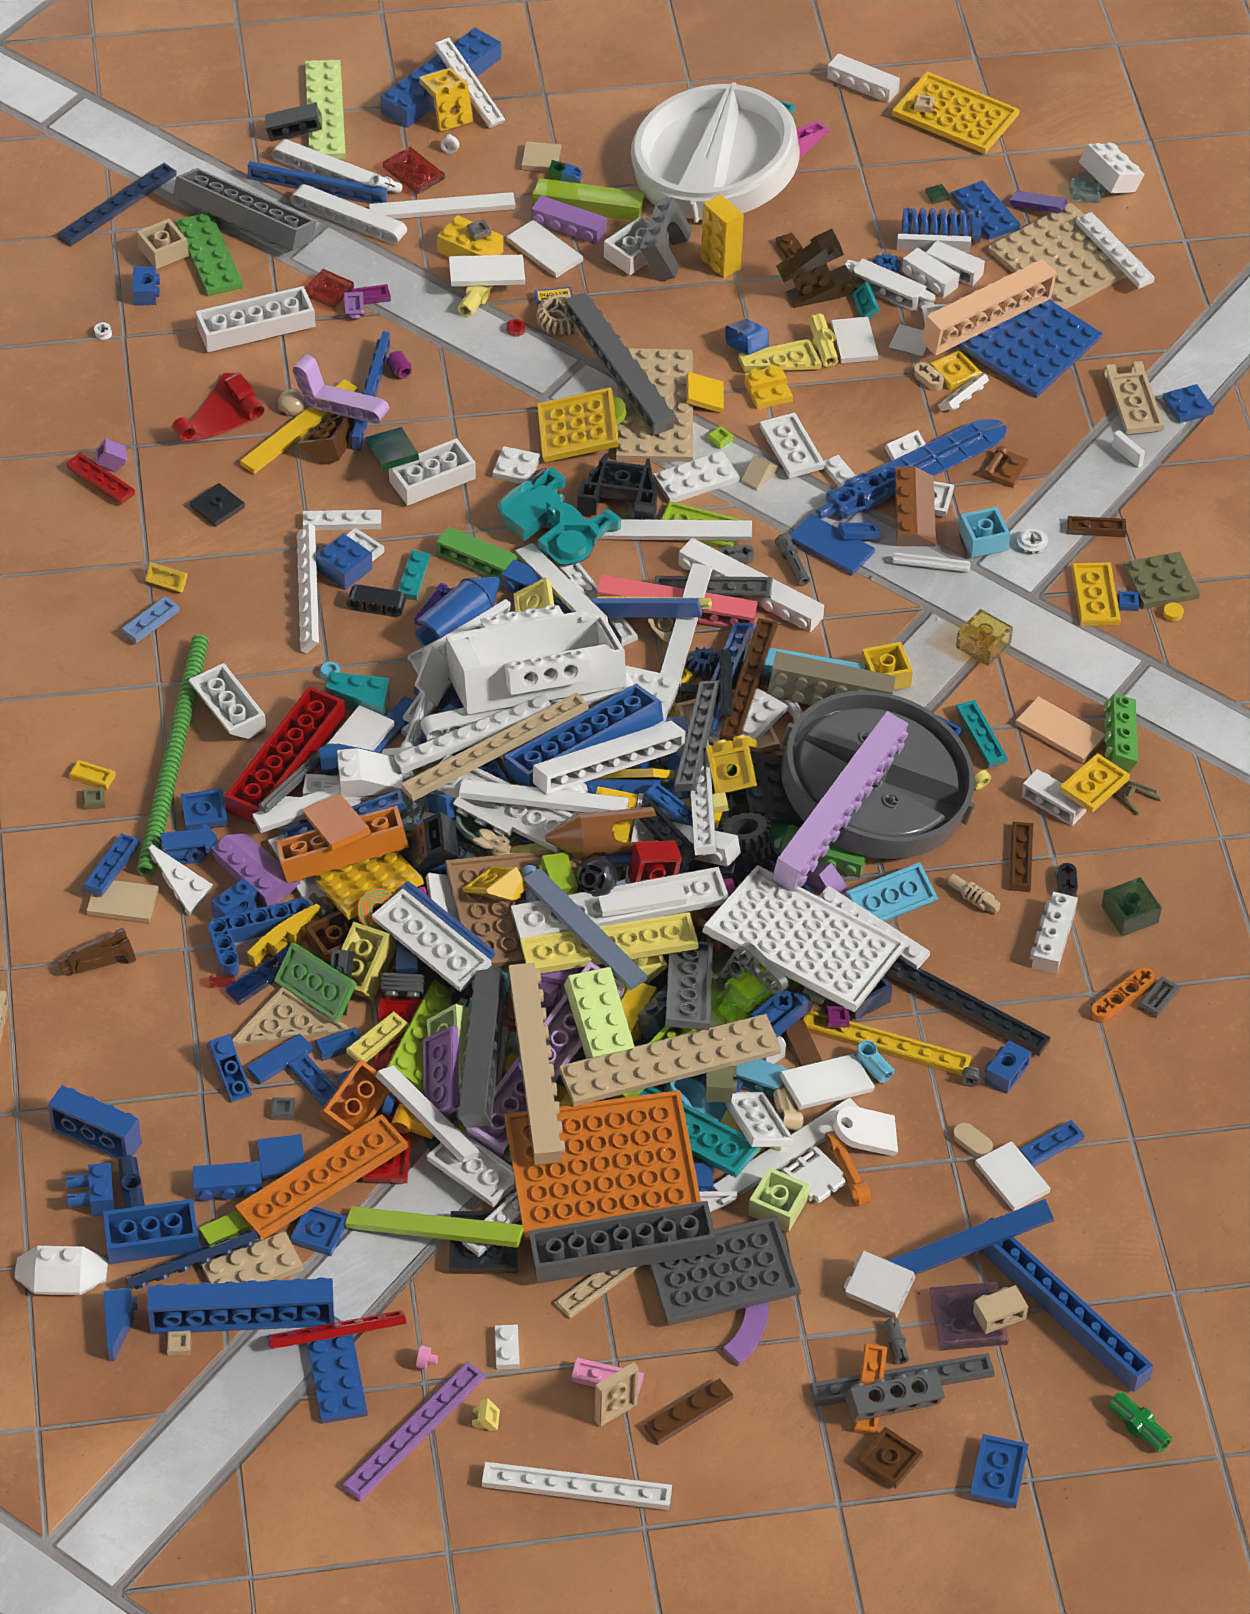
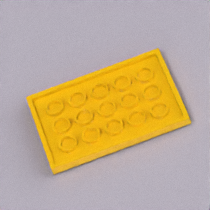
M927 71L892 110V116L986 154L1017 118L1020 109ZM917 94L935 97L932 113L914 111Z

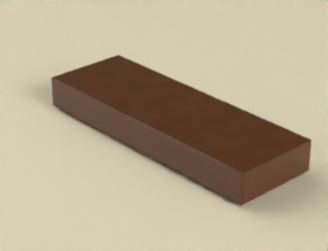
M1068 516L1067 535L1126 537V519Z

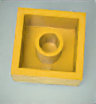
M901 642L862 649L861 664H866L865 670L894 675L895 683L893 690L911 687L913 670Z

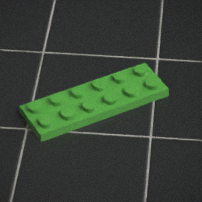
M208 212L177 219V227L187 239L189 255L207 296L242 289L243 282L214 217Z

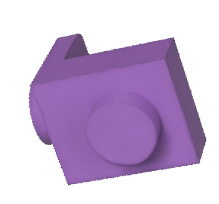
M363 292L344 293L345 316H349V319H358L360 315H364Z

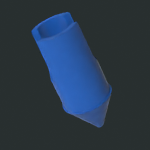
M498 577L462 579L459 585L417 619L423 625L414 634L421 645L424 647L441 639L446 634L451 633L494 607L500 579Z

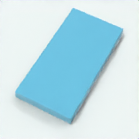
M920 862L848 890L845 893L847 898L884 922L938 900Z

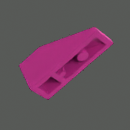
M818 120L796 129L800 150L799 159L829 132V129Z

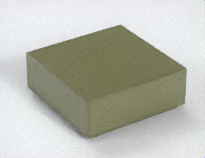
M104 787L83 789L85 810L105 808Z

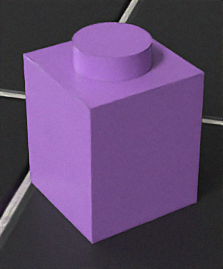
M107 438L96 449V464L113 471H117L127 461L126 446Z

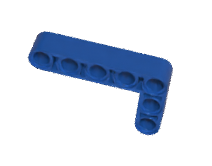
M295 899L215 918L210 921V942L221 975L224 978L231 979L239 974L238 954L234 943L265 936L283 921L310 907L309 901L306 899Z

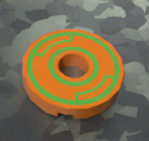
M373 888L364 892L356 905V915L362 925L380 931L385 930L372 919V908L376 903L383 906L394 895L382 888Z

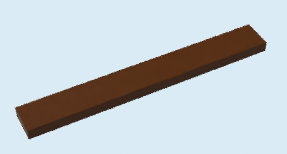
M758 618L732 696L733 714L731 717L725 718L719 740L734 741L733 737L743 734L778 627V622Z

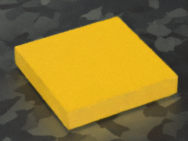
M960 350L929 363L930 366L942 374L944 385L950 391L964 385L973 377L981 375V371Z
M688 372L686 375V403L721 413L724 409L723 382Z

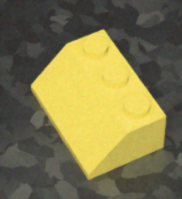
M353 922L341 950L354 951L351 979L357 984L353 993L374 1000L382 982L381 974L386 973L396 951L397 940L389 933Z

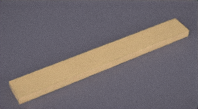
M641 1266L592 1274L555 1301V1305L570 1319Z

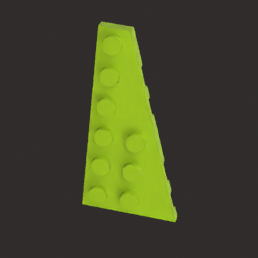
M435 979L430 983L387 1066L394 1065L423 1095V1039L428 1037L427 1020L451 1007V990Z

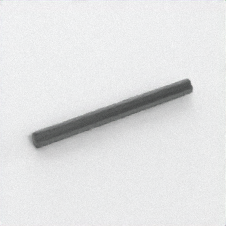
M319 749L259 804L260 811L268 813L305 779L306 774H310L321 764Z

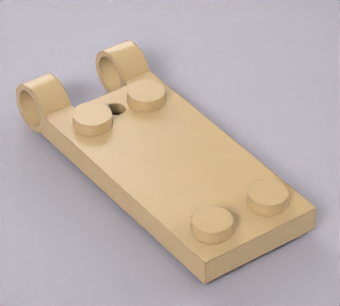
M1132 362V373L1124 374L1117 373L1115 364L1105 365L1104 376L1109 382L1126 435L1163 431L1164 423L1143 362Z

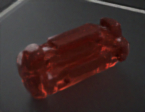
M231 973L229 976L228 974H218L216 977H213V975L209 976L210 987L214 988L216 985L217 987H227L229 984L234 986V973Z

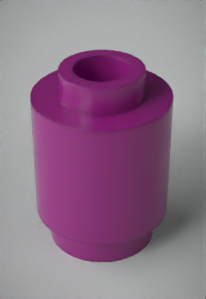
M394 351L389 354L387 364L394 374L400 378L408 377L412 372V366L401 351Z

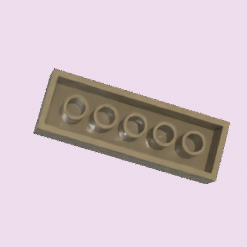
M776 651L767 694L774 698L792 700L793 702L813 705L831 695L850 691H877L893 694L895 676Z

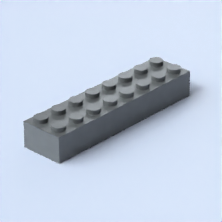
M199 168L176 176L173 196L180 199L183 203H189L196 209L207 211L212 216L224 219L227 223L238 225L240 229L249 230L258 237L268 239L271 243L284 246L287 250H295L313 241L316 221Z
M708 1201L529 1231L537 1283L717 1253L716 1236Z

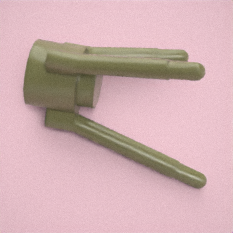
M1130 779L1117 790L1118 793L1116 794L1136 815H1139L1140 812L1126 798L1127 795H1133L1135 790L1158 801L1162 800L1160 796L1154 794L1158 793L1157 789Z

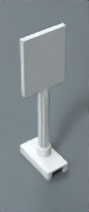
M429 645L414 685L422 693L406 739L402 742L400 748L383 749V755L394 757L395 754L415 747L413 742L429 700L435 706L439 705L449 678L448 660L433 645Z

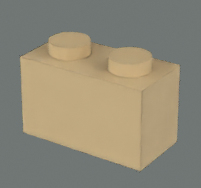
M1015 1285L1010 1288L1004 1287L991 1295L980 1296L975 1300L973 1314L984 1333L987 1334L1025 1320L1028 1305Z

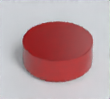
M520 319L508 321L507 333L514 337L523 335L525 333V323Z

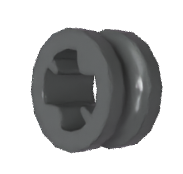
M965 1067L962 1070V1084L968 1087L978 1086L981 1080V1071L976 1067Z

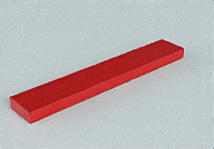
M399 1310L271 1334L267 1337L270 1349L404 1325L407 1322L404 1312Z

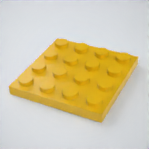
M611 387L537 403L544 463L619 446Z
M399 852L384 854L379 858L364 860L359 864L347 865L339 870H330L314 877L316 885L348 920L357 916V902L361 895L370 889L382 888L390 891L395 896L402 890L401 886L406 881H410L416 887L424 884L421 875Z

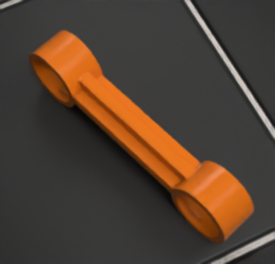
M835 1130L825 1133L827 1148L831 1154L835 1155L844 1173L855 1205L861 1206L871 1203L869 1187L865 1181L862 1182L846 1150L845 1143L837 1136Z

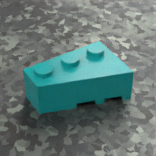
M329 672L326 693L344 700L345 710L350 711V709L355 711L361 705L385 716L390 695L389 678Z

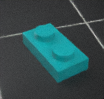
M866 282L852 293L861 317H868L870 319L880 311L872 289Z

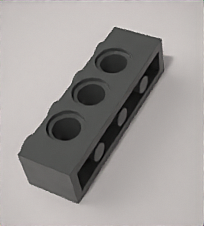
M928 1370L919 1371L915 1375L908 1377L906 1374H902L889 1381L878 1379L869 1385H864V1383L851 1386V1389L845 1396L853 1422L939 1405L945 1397L937 1371L928 1372ZM912 1387H916L920 1393L914 1392ZM890 1391L896 1392L899 1398L893 1397ZM869 1395L874 1396L877 1402L871 1401Z

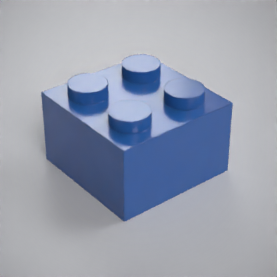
M344 533L316 554L317 571L344 590L348 589L373 569L372 553Z

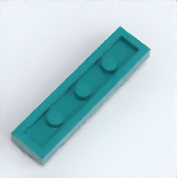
M971 700L957 704L956 711L988 768L1007 763L1008 757L977 702Z

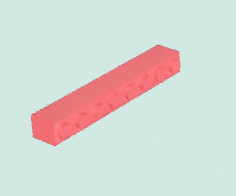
M601 575L597 597H683L685 589ZM705 593L704 598H711L712 607L710 610H702V616L698 618L697 623L733 628L734 623H754L758 601Z

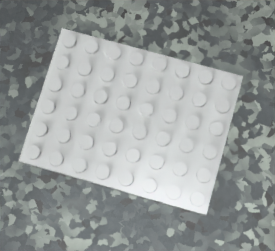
M757 865L704 925L702 932L713 939L721 941L732 949H736L745 942L752 943L787 978L855 1012L903 952L907 943L799 886L792 892L772 879L774 873Z

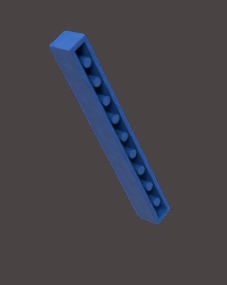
M1014 1237L980 1250L1133 1392L1150 1380L1153 1364Z

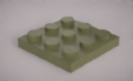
M1180 552L1124 562V569L1135 592H1138V599L1143 609L1163 606L1172 602L1179 603L1199 599L1200 592Z

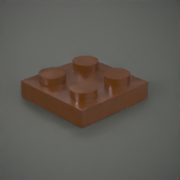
M884 1427L858 1458V1464L896 1489L923 1457V1451L887 1427Z

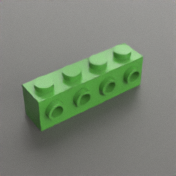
M1114 693L1109 700H1106L1103 707L1105 711L1104 727H1106L1104 742H1106L1105 758L1127 773H1130L1138 762L1136 699Z

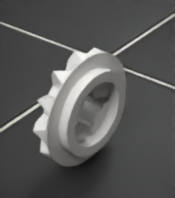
M1028 528L1018 534L1017 543L1019 544V549H1024L1025 553L1031 551L1033 554L1035 551L1041 553L1047 547L1048 537L1039 529Z

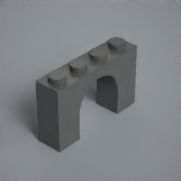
M673 197L657 201L640 246V251L659 281L675 278L679 269V264L668 246L666 233H669L671 244L676 245L688 242L692 232L691 226Z

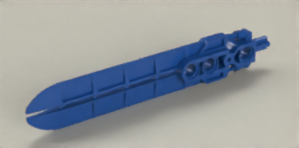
M996 419L977 420L868 473L854 476L848 479L839 489L835 488L826 493L828 504L816 509L818 518L823 519L834 513L839 519H847L849 516L857 514L860 510H871L895 495L894 478L896 467H917L935 476L997 445L1004 438L1007 427L1006 425L997 427L1003 424V422Z

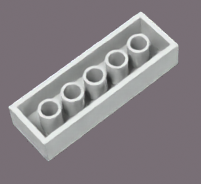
M304 286L199 310L196 311L197 328L206 350L211 352L315 327V310Z

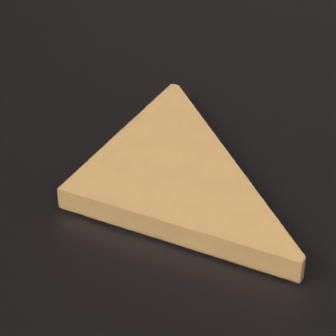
M281 987L239 1031L232 1041L234 1047L290 1040L298 1034H301L304 1038L336 1034L348 1030V1026L341 1021H334L292 992Z

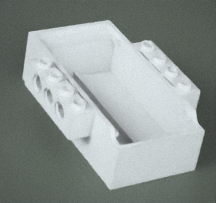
M548 605L545 608H530L523 612H508L500 616L490 615L480 619L481 629L446 634L449 678L467 714L517 706L544 694L548 700L568 697L576 692L580 695L627 686L625 650L604 615L592 616L585 610L563 614L559 605Z

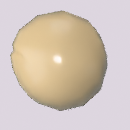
M287 389L282 392L277 403L278 411H284L287 416H298L307 408V405L302 400L300 391L296 389Z

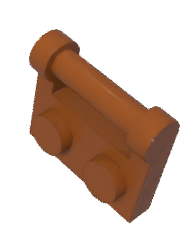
M999 446L989 466L984 468L982 475L988 480L1014 488L1026 469L1029 459L1009 452L1003 446ZM1001 459L1006 460L999 473L995 472L994 470Z

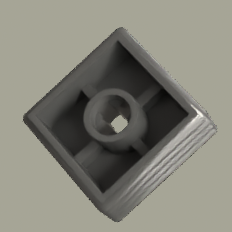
M381 974L382 982L380 988L386 998L399 999V997H408V999H420L424 997L426 981L423 975Z

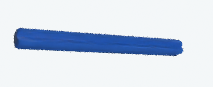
M406 881L401 886V889L412 895L491 960L495 956L494 950L410 881Z

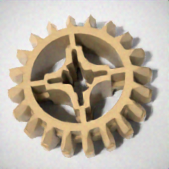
M561 293L557 296L553 294L552 297L547 296L545 300H541V303L538 304L536 318L538 325L542 327L543 331L546 330L548 334L553 333L554 336L557 334H561V336L567 334L570 336L571 332L577 333V328L565 313L566 298L570 297L569 294L566 296Z

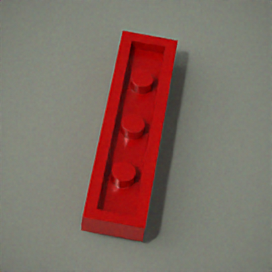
M80 452L66 462L67 469L121 505L135 495L134 488Z

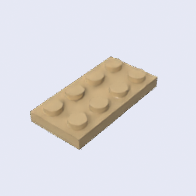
M284 1231L256 1242L252 1246L238 1249L231 1254L202 1264V1270L209 1283H224L227 1281L247 1282L250 1280L270 1281L273 1279L281 1280L303 1271V1264Z

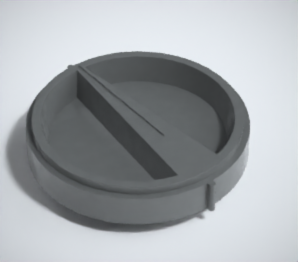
M850 691L824 698L805 710L795 724L788 723L782 740V744L786 746L781 762L783 786L791 805L804 822L888 711L908 723L906 730L908 736L903 742L905 746L900 754L895 753L891 766L888 769L884 768L881 780L878 783H873L870 795L867 798H862L859 810L856 813H851L848 825L840 828V835L837 840L830 843L844 850L865 855L866 857L881 859L907 858L936 849L953 836L961 823L968 824L975 804L970 802L975 786L973 764L965 745L946 722L925 707L889 693Z

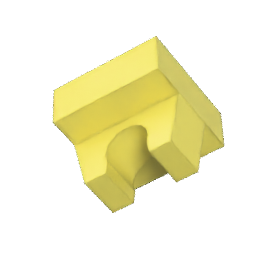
M489 1399L480 1400L479 1406L473 1408V1413L478 1419L472 1420V1425L476 1429H487L489 1432L498 1430L500 1409Z

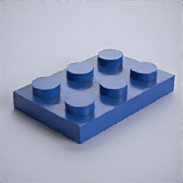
M983 1434L970 1499L1016 1508L1029 1444Z

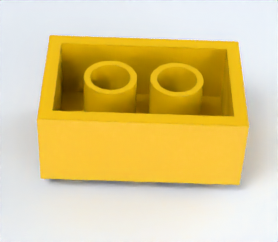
M458 215L437 235V252L447 257L501 255L503 253V235L491 230V236L474 241L467 230V224L473 222Z

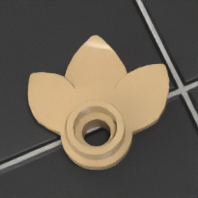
M479 829L478 832L481 837L472 839V842L479 846L491 849V852L495 855L507 854L511 849L510 842L505 836L496 835L488 829Z

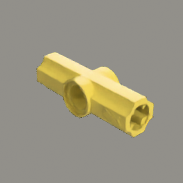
M494 285L468 286L466 296L458 305V311L462 316L469 317L473 315L480 304H485L489 297V291Z
M819 313L812 315L808 319L814 337L811 343L814 349L819 352L823 366L835 365L838 362L833 345L836 339L835 335L828 329L824 315Z

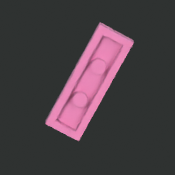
M577 1358L571 1375V1382L595 1387L597 1383L623 1368ZM641 1372L638 1375V1396L644 1379V1373Z

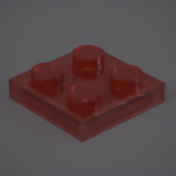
M322 269L305 287V291L310 299L334 309L344 299V293H348L354 288V282L326 269Z

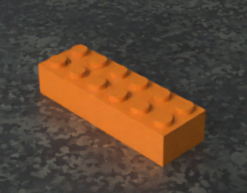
M398 806L360 816L369 827L371 834L334 851L316 830L276 841L280 863L287 883L298 882L303 878L318 876L330 870H339L347 865L359 864L364 860L379 858L384 854L399 852L408 848L409 845Z

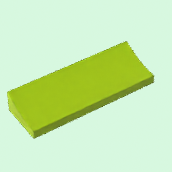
M543 178L538 179L536 188L532 193V207L540 196H544L604 217L635 221L641 216L645 201V193L640 191Z

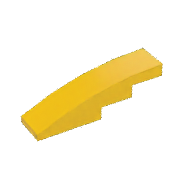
M315 904L296 913L263 936L247 952L249 964L256 968L268 954L277 957L288 943L298 944L306 936L305 926L320 919L317 916L320 905Z

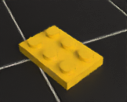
M1097 753L1060 786L1059 792L1093 813L1129 781L1130 774Z

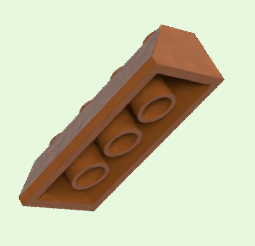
M896 467L894 479L897 546H936L933 476L917 467Z

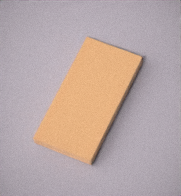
M1039 696L1019 716L1015 723L1016 726L1081 763L1087 760L1104 741L1105 737L1103 732Z

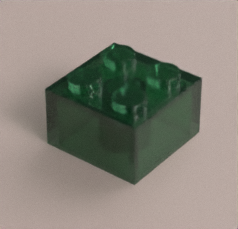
M1141 877L1104 890L1101 907L1121 936L1159 923L1162 909Z

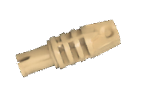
M956 874L951 875L948 885L959 891L968 902L994 915L1000 910V903L994 899V895L974 882L968 883Z

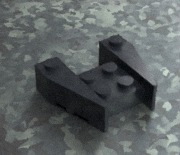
M605 453L599 460L598 466L592 469L589 477L580 484L577 496V510L581 514L596 516L602 497L635 502V520H655L658 493L655 488L650 459L646 458L645 465L609 461L608 453Z

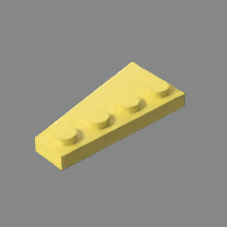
M810 339L767 347L750 355L738 354V360L744 372H748L751 369L762 370L768 365H780L782 370L822 368V363Z

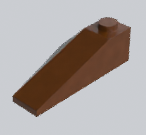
M332 413L326 418L327 422L317 424L314 432H307L298 442V446L321 462L329 461L334 463L340 460L346 450L350 431L353 427L354 418Z

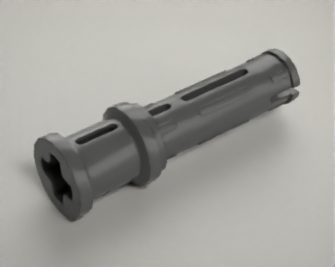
M789 533L779 535L775 539V544L777 547H780L781 556L788 561L799 585H807L810 582V577L797 555L798 549L793 545L791 535Z

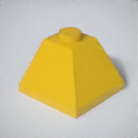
M491 866L462 888L465 893L510 901L520 898L521 893L527 889L518 868L508 866Z

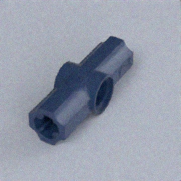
M125 1155L118 1160L125 1208L145 1206L137 1157Z

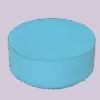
M325 662L320 667L321 678L327 681L329 672L340 673V666L335 662Z

